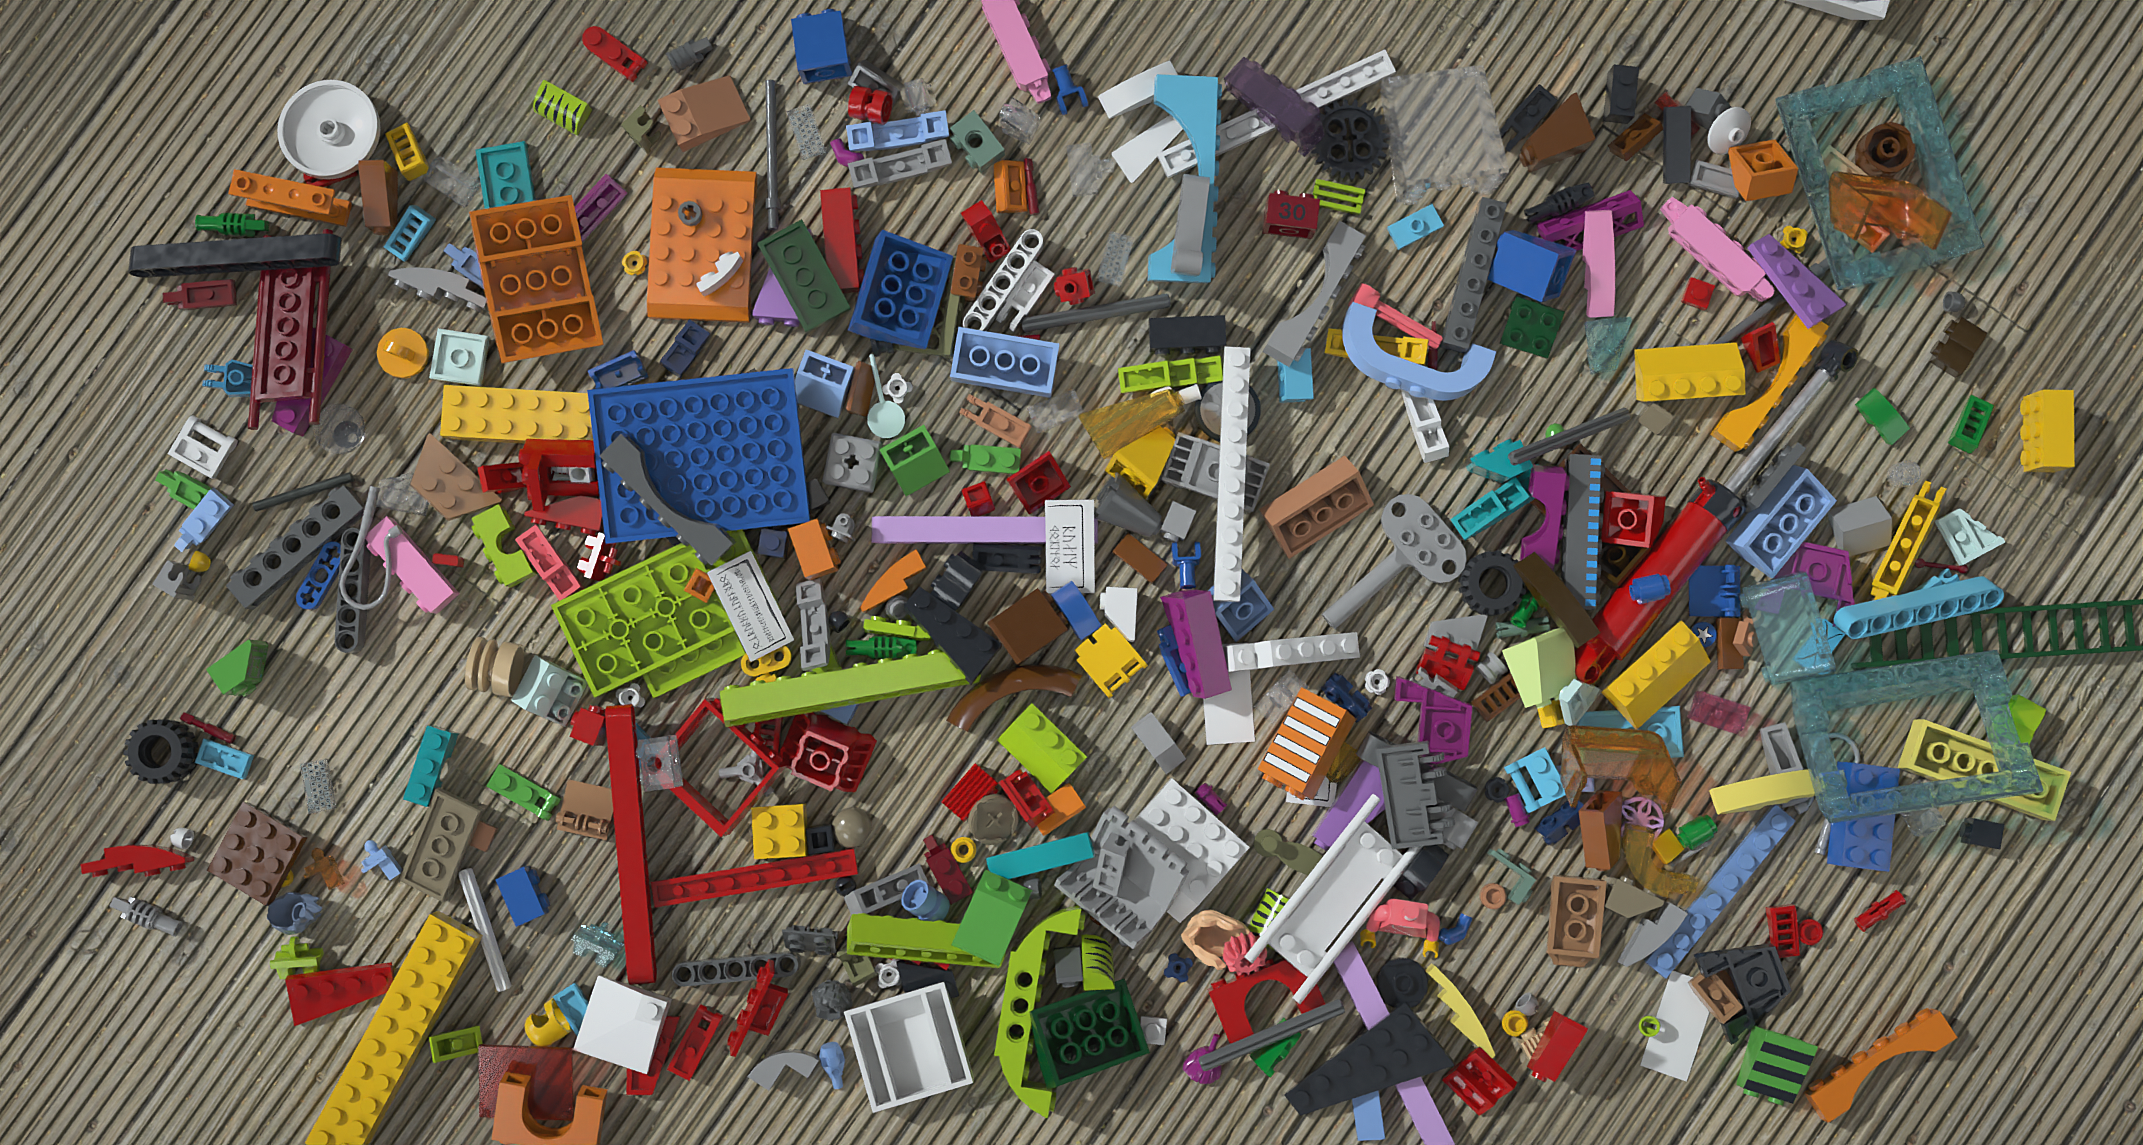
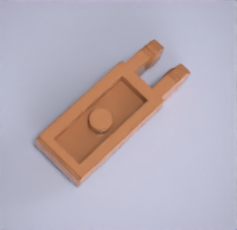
M969 394L967 397L969 403L983 410L979 417L961 408L959 414L975 422L982 429L1020 449L1032 426L987 401L986 403Z

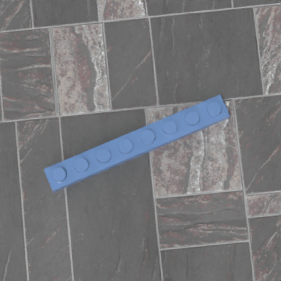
M1776 804L1772 805L1685 910L1688 914L1679 928L1657 950L1649 954L1644 962L1666 979L1794 824L1795 820Z

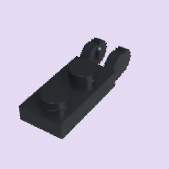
M1539 84L1505 121L1506 124L1493 139L1498 142L1506 135L1509 128L1514 130L1517 135L1507 143L1505 148L1510 152L1522 138L1524 139L1558 100Z

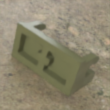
M641 105L621 124L629 137L647 154L651 152L650 148L661 137L660 131H657L653 137L646 135L654 122Z

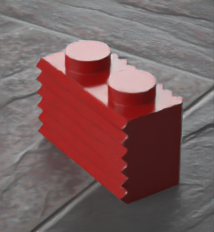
M975 763L941 802L965 822L977 801L999 791L996 788L998 782Z

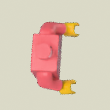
M1390 899L1377 905L1370 914L1366 929L1360 932L1361 946L1363 947L1364 942L1370 941V947L1374 948L1376 946L1375 932L1383 931L1426 938L1423 946V956L1426 957L1427 951H1433L1435 958H1437L1439 952V942L1437 940L1439 939L1440 919L1436 914L1428 911V904Z

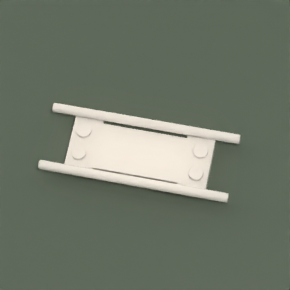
M1374 794L1370 796L1244 956L1249 962L1253 963L1268 944L1302 974L1307 976L1306 981L1292 997L1299 1004L1303 1002L1423 848V846L1409 847L1406 853L1402 855L1396 849H1392L1391 844L1365 822L1366 818L1381 801ZM1382 878L1384 881L1381 883V885L1373 893V895L1366 902V904L1359 911V913L1352 920V922L1348 925V927L1341 934L1338 940L1334 943L1331 949L1328 952H1326L1325 950L1327 949V947L1335 939L1338 933L1342 930L1345 924L1349 921L1352 915L1356 912V910L1360 907L1363 901L1367 898V896L1370 894V892L1374 889V887Z

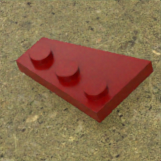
M666 1016L647 1074L627 1068L626 1095L654 1094L681 1016Z

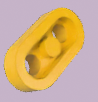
M784 645L758 658L759 666L756 669L751 667V661L746 653L741 659V668L749 676L764 675L768 672L786 668L791 663L792 653ZM777 652H782L784 655L783 660L780 662L775 659Z

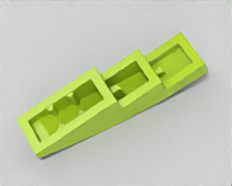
M1219 355L1200 359L1190 358L1171 362L1161 361L1118 368L1121 394L1155 391L1167 386L1173 389L1194 386V384L1204 385L1223 381L1222 357Z

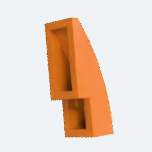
M917 549L901 558L877 580L860 607L863 613L889 601L893 596L910 590L905 580L927 569Z

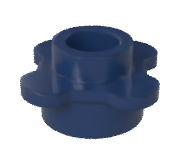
M1176 953L1170 954L1168 956V967L1164 969V975L1167 978H1177L1182 983L1188 980V970L1193 965L1190 958L1178 957ZM1177 965L1181 967L1180 970H1176Z

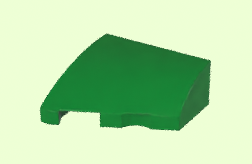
M1283 1017L1279 1023L1287 1020ZM1299 1032L1253 1051L1250 1058L1271 1078L1275 1073L1273 1068L1278 1062L1286 1058L1291 1048L1302 1035Z

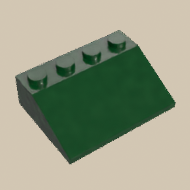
M1125 978L1115 981V989L1089 990L1029 1011L1038 1062L1047 1089L1064 1085L1150 1053Z

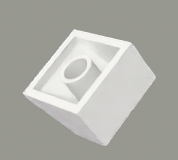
M1106 587V593L1100 594V609L1105 610V617L1128 642H1134L1137 588Z

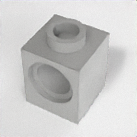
M1173 501L1160 532L1165 533L1163 537L1175 543L1178 540L1184 541L1196 511Z

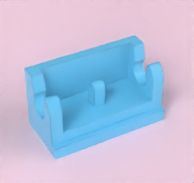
M1305 348L1298 362L1293 360L1289 367L1277 361L1280 403L1306 402V400L1314 399L1311 348Z

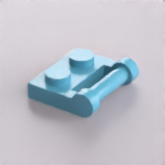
M1546 747L1504 767L1506 773H1510L1526 804L1524 807L1527 813L1570 793ZM1523 766H1526L1542 798L1536 801L1519 770Z

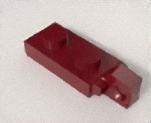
M225 279L182 283L181 286H177L176 292L163 293V303L178 305L180 310L237 306L235 280Z
M933 834L924 838L923 841L929 850L924 854L927 859L926 862L945 896L948 898L950 905L972 894L973 890L951 854L949 847L947 848L945 843L938 845Z

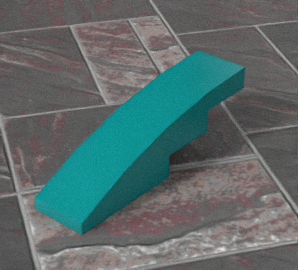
M1531 469L1518 478H1512L1496 491L1491 490L1450 519L1465 541L1535 499L1529 491Z
M1086 832L987 857L986 861L990 872L1003 878L1011 879L1094 858L1095 853L1090 833Z

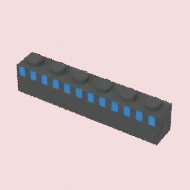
M1570 454L1565 458L1566 475H1569L1570 482L1568 491H1564L1566 513L1563 515L1561 581L1584 610L1591 611L1595 610L1596 605H1599L1600 591L1596 590V580H1599L1601 576V565L1597 564V554H1601L1602 540L1598 539V529H1601L1603 525V514L1599 513V503H1603L1604 489L1600 488V478L1604 477L1605 464L1601 462V456Z

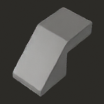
M1152 712L1131 727L1165 774L1186 760L1183 753Z

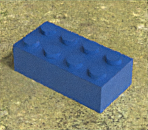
M1837 762L1827 864L1890 871L1900 769L1851 762Z

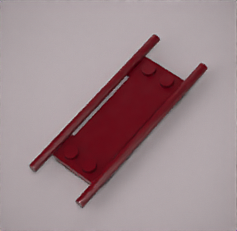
M324 229L323 234H333V231ZM331 266L260 271L248 429H259L260 403L310 398L309 424H320ZM316 283H319L313 368H310Z

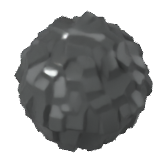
M827 980L814 988L812 997L818 1018L833 1022V1020L844 1017V1011L852 1007V995L844 983H840L838 980Z

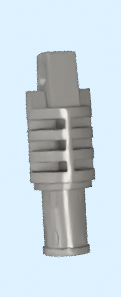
M130 896L128 901L120 897H114L110 904V907L122 912L121 918L149 930L156 928L176 937L183 925L182 921L164 915L160 908Z

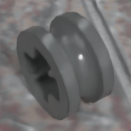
M692 201L682 203L678 208V216L681 221L687 226H695L700 223L703 215L700 207ZM689 208H693V211L696 213L695 218L691 216V220H687V216L684 214L686 209L690 211Z

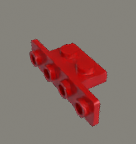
M768 959L765 967L759 969L756 979L758 983L755 989L751 988L748 993V1004L746 1009H741L738 1015L736 1030H732L729 1034L727 1045L730 1046V1056H737L748 1030L769 1036L788 996V988L770 983L774 976L773 960Z

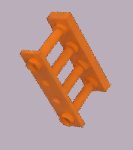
M236 169L233 171L228 193L232 196L247 198L246 206L250 208L347 227L352 203L348 200L334 198L336 192L334 189Z

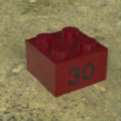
M1282 190L1269 193L1265 204L1262 234L1312 239L1317 230L1320 199L1314 198V195L1307 193L1291 196L1289 192Z

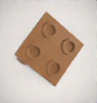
M568 779L561 812H558L556 816V822L558 823L556 830L607 840L613 815L611 788Z

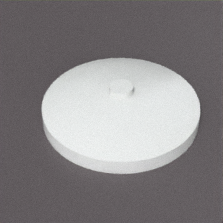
M339 80L318 81L300 89L286 103L278 122V141L285 157L302 173L319 179L341 178L358 170V160L370 159L380 137V119L372 101L356 86Z

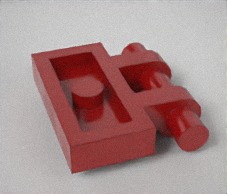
M1431 635L1428 644L1437 647L1436 651L1425 649L1417 666L1416 674H1418V669L1422 667L1432 679L1438 674L1458 689L1464 691L1474 670V665L1466 663L1467 659L1478 661L1480 652L1471 649L1472 646L1463 644L1462 646L1451 642L1450 638L1445 636L1440 638ZM1446 651H1449L1459 656L1455 659L1444 654Z

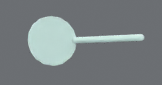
M870 354L869 358L880 402L870 409L868 425L876 436L892 438L902 431L905 424V415L899 405L884 400L875 357L873 354Z

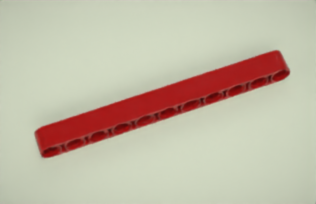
M633 704L606 706L605 720L627 978L629 985L656 983L657 966L635 709Z

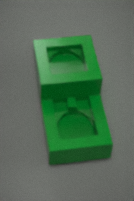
M1875 388L1870 390L1855 404L1866 422L1874 425L1886 444H1894L1910 429L1897 410Z

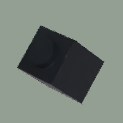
M1965 818L1959 829L1961 843L2000 850L2005 824Z

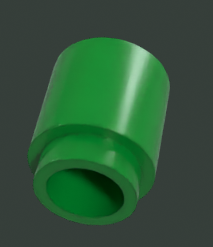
M1706 814L1703 817L1699 815L1679 827L1677 837L1684 848L1689 847L1693 850L1714 838V834L1718 832V829L1709 815Z

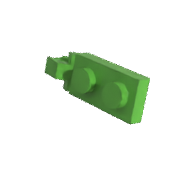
M971 444V446L964 445V451H950V461L963 462L962 468L969 471L1015 474L1020 470L1021 449Z
M167 469L159 471L155 480L168 487L167 492L170 493L169 496L193 510L209 490L212 489L185 473L179 471L171 472Z

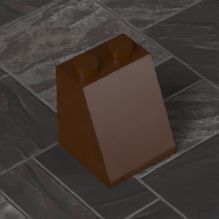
M1577 92L1571 94L1529 137L1520 149V161L1523 167L1528 168L1529 173L1585 152L1596 140Z
M1038 588L987 622L1018 666L1068 631L1065 625L1069 622L1061 611L1056 613L1050 606L1054 601L1046 590L1040 592Z

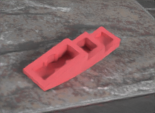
M536 524L515 539L559 601L585 589Z

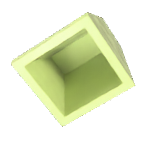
M1563 627L1502 650L1525 708L1536 705L1537 709L1551 704V698H1554L1555 701L1559 700L1561 690L1566 685L1569 686L1573 679L1577 680L1575 674L1574 643Z

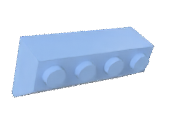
M959 327L950 374L951 381L1051 398L1059 343Z
M1793 465L1757 509L1749 512L1725 541L1740 557L1768 577L1774 578L1837 500L1807 468Z

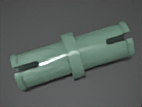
M1547 616L1532 618L1528 620L1525 628H1518L1511 621L1496 622V630H1501L1496 635L1498 639L1520 635L1522 638L1527 637V634L1549 632L1550 626L1547 624L1549 620Z

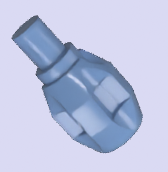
M837 1042L825 1043L820 1049V1063L829 1078L832 1079L833 1088L840 1089L843 1087L841 1076L843 1075L845 1064L844 1052Z

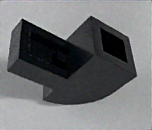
M1438 845L1423 846L1393 886L1408 899L1412 900L1433 881L1445 864L1449 854Z

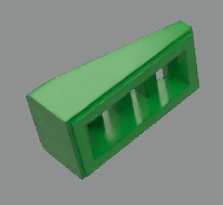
M1971 394L1950 435L1948 444L1967 453H1972L1977 449L1995 405ZM1974 407L1984 412V414H1979L1971 409ZM1968 416L1979 421V423L1968 419ZM1964 426L1974 430L1975 432L1973 433L1965 429Z

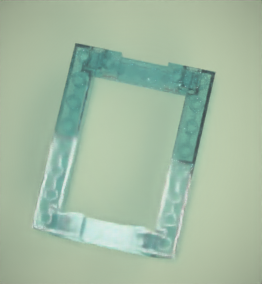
M1921 56L1874 69L1867 76L1830 87H1825V84L1775 99L1837 290L1865 286L1947 262L1985 247ZM1895 95L1905 127L1911 133L1910 137L1913 143H1915V157L1939 230L1942 233L1927 237L1921 242L1884 253L1878 251L1868 254L1859 260L1851 262L1855 259L1810 120Z
M1998 650L1792 680L1790 683L1793 717L1819 810L1830 824L2043 792L2028 742H2020L2008 706L2012 693ZM1973 690L1999 772L1852 793L1848 797L1844 770L1838 771L1827 733L1830 724L1827 711Z

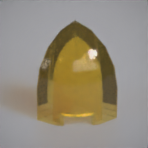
M1345 741L1326 774V777L1332 783L1345 779L1361 760L1356 755L1358 750Z

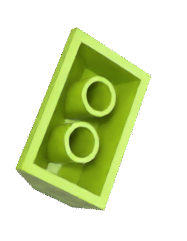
M1033 703L997 739L1051 794L1087 758Z

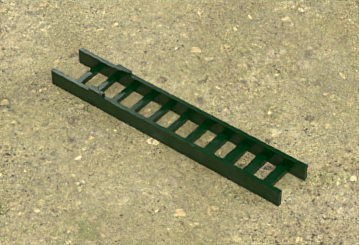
M2143 599L1991 608L1960 615H1970L1974 656L1959 655L1956 617L1944 619L1947 657L1934 658L1931 622L1919 625L1922 659H1909L1906 628L1894 631L1896 660L1883 661L1881 634L1869 636L1871 662L1851 663V668L2143 651V645L2135 646L2132 605H2143ZM2123 606L2126 646L2111 647L2107 607ZM2081 608L2098 609L2101 642L2099 648L2085 649ZM2072 609L2076 649L2059 650L2056 610ZM2032 611H2047L2050 651L2034 652L2030 613ZM2022 612L2024 653H2008L2005 613ZM1982 614H1996L2000 654L1984 655L1980 617Z

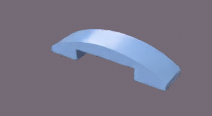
M946 110L921 114V117L890 121L885 125L866 122L846 126L850 151L900 148L927 143L949 136Z

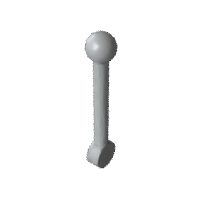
M1709 840L1699 847L1688 851L1674 861L1665 864L1664 868L1667 871H1672L1674 866L1712 844V842Z

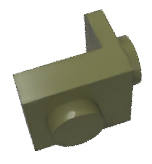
M847 944L836 953L842 961L854 987L878 975L870 957L847 954Z

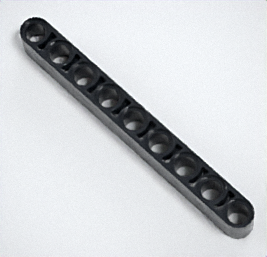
M324 233L133 246L130 250L128 273L135 277L150 278L337 266L340 263L342 238L338 235Z

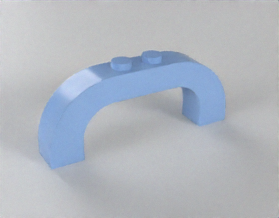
M1352 302L1346 311L1342 326V338L1349 358L1365 375L1385 383L1391 389L1408 391L1414 397H1425L1442 401L1453 400L1471 392L1486 377L1492 367L1496 351L1473 343L1464 353L1460 369L1449 373L1440 372L1384 352L1373 338L1372 326L1377 310Z

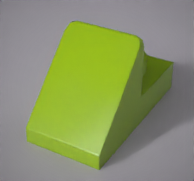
M480 1026L452 1032H442L429 1037L433 1063L484 1051Z

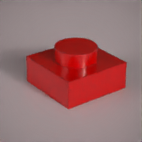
M1690 277L1681 302L1705 311L1709 305L1715 285Z

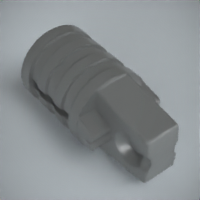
M705 37L697 42L692 39L665 54L677 74L681 70L686 69V67L704 59L703 55L713 50V47L708 38Z

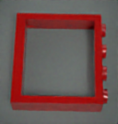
M707 698L702 701L647 769L720 837L731 834L787 765L782 761L783 757L777 751L766 747L763 744L765 742L764 739L755 732L751 733L745 727L746 724L728 727L772 768L728 820L668 764L711 712L724 723L720 699Z

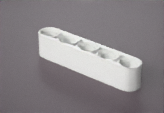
M1029 229L1021 235L964 317L963 328H968L970 321L978 320L982 323L979 330H988L1006 304V299L1031 263L1042 252L1043 237L1039 231ZM1029 238H1036L1039 244L1035 248H1028L1025 242ZM1013 259H1022L1025 262L1024 266L1020 269L1013 268L1011 266ZM1000 279H1007L1010 282V286L1005 290L999 289L996 284ZM991 299L996 302V306L992 310H985L982 307L983 302Z

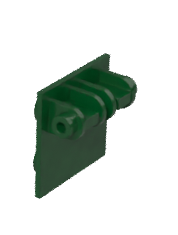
M1516 296L1515 301L1511 304V312L1499 344L1548 359L1565 311Z

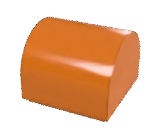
M696 568L684 591L707 603L715 588L708 574Z

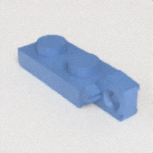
M449 243L443 251L454 259L451 265L484 290L477 253L465 246L460 251Z

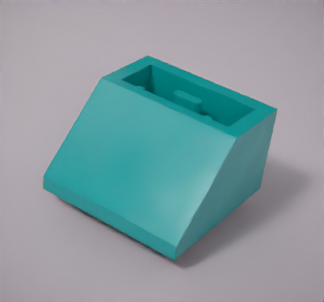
M1510 438L1495 446L1492 453L1487 449L1474 455V457L1470 458L1472 463L1467 465L1466 469L1468 472L1504 483L1533 468L1530 460L1518 465L1510 463L1508 454L1524 447L1521 440L1513 442Z

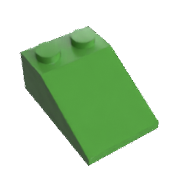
M985 869L951 945L999 966L1032 890Z

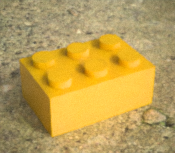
M2040 390L2024 396L2020 404V412L2023 415L2020 436L2023 440L2024 449L2020 460L2024 466V472L2054 473L2075 467L2074 390Z

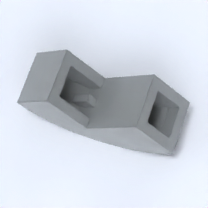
M789 1049L779 1051L763 1059L747 1077L769 1091L786 1065L808 1078L820 1058L817 1054L805 1050Z

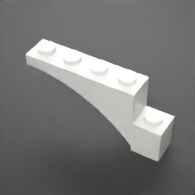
M1357 632L1270 640L1223 647L1228 672L1360 658Z

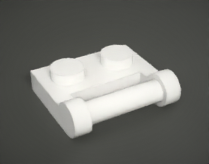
M192 415L186 421L168 454L204 475L215 479L229 454L235 449L238 440L232 436L226 437L201 423V419ZM197 431L222 446L217 452L192 438V433Z

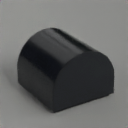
M821 824L806 828L809 854L835 851L832 824Z

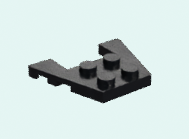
M1771 943L1694 954L1700 973L1705 978L1726 968L1729 971L1743 1006L1742 1011L1733 1015L1724 1024L1720 1023L1726 1040L1731 1045L1739 1040L1738 1036L1746 1029L1750 1030L1756 1024L1755 1021L1764 1012L1768 1013L1792 991L1777 950Z

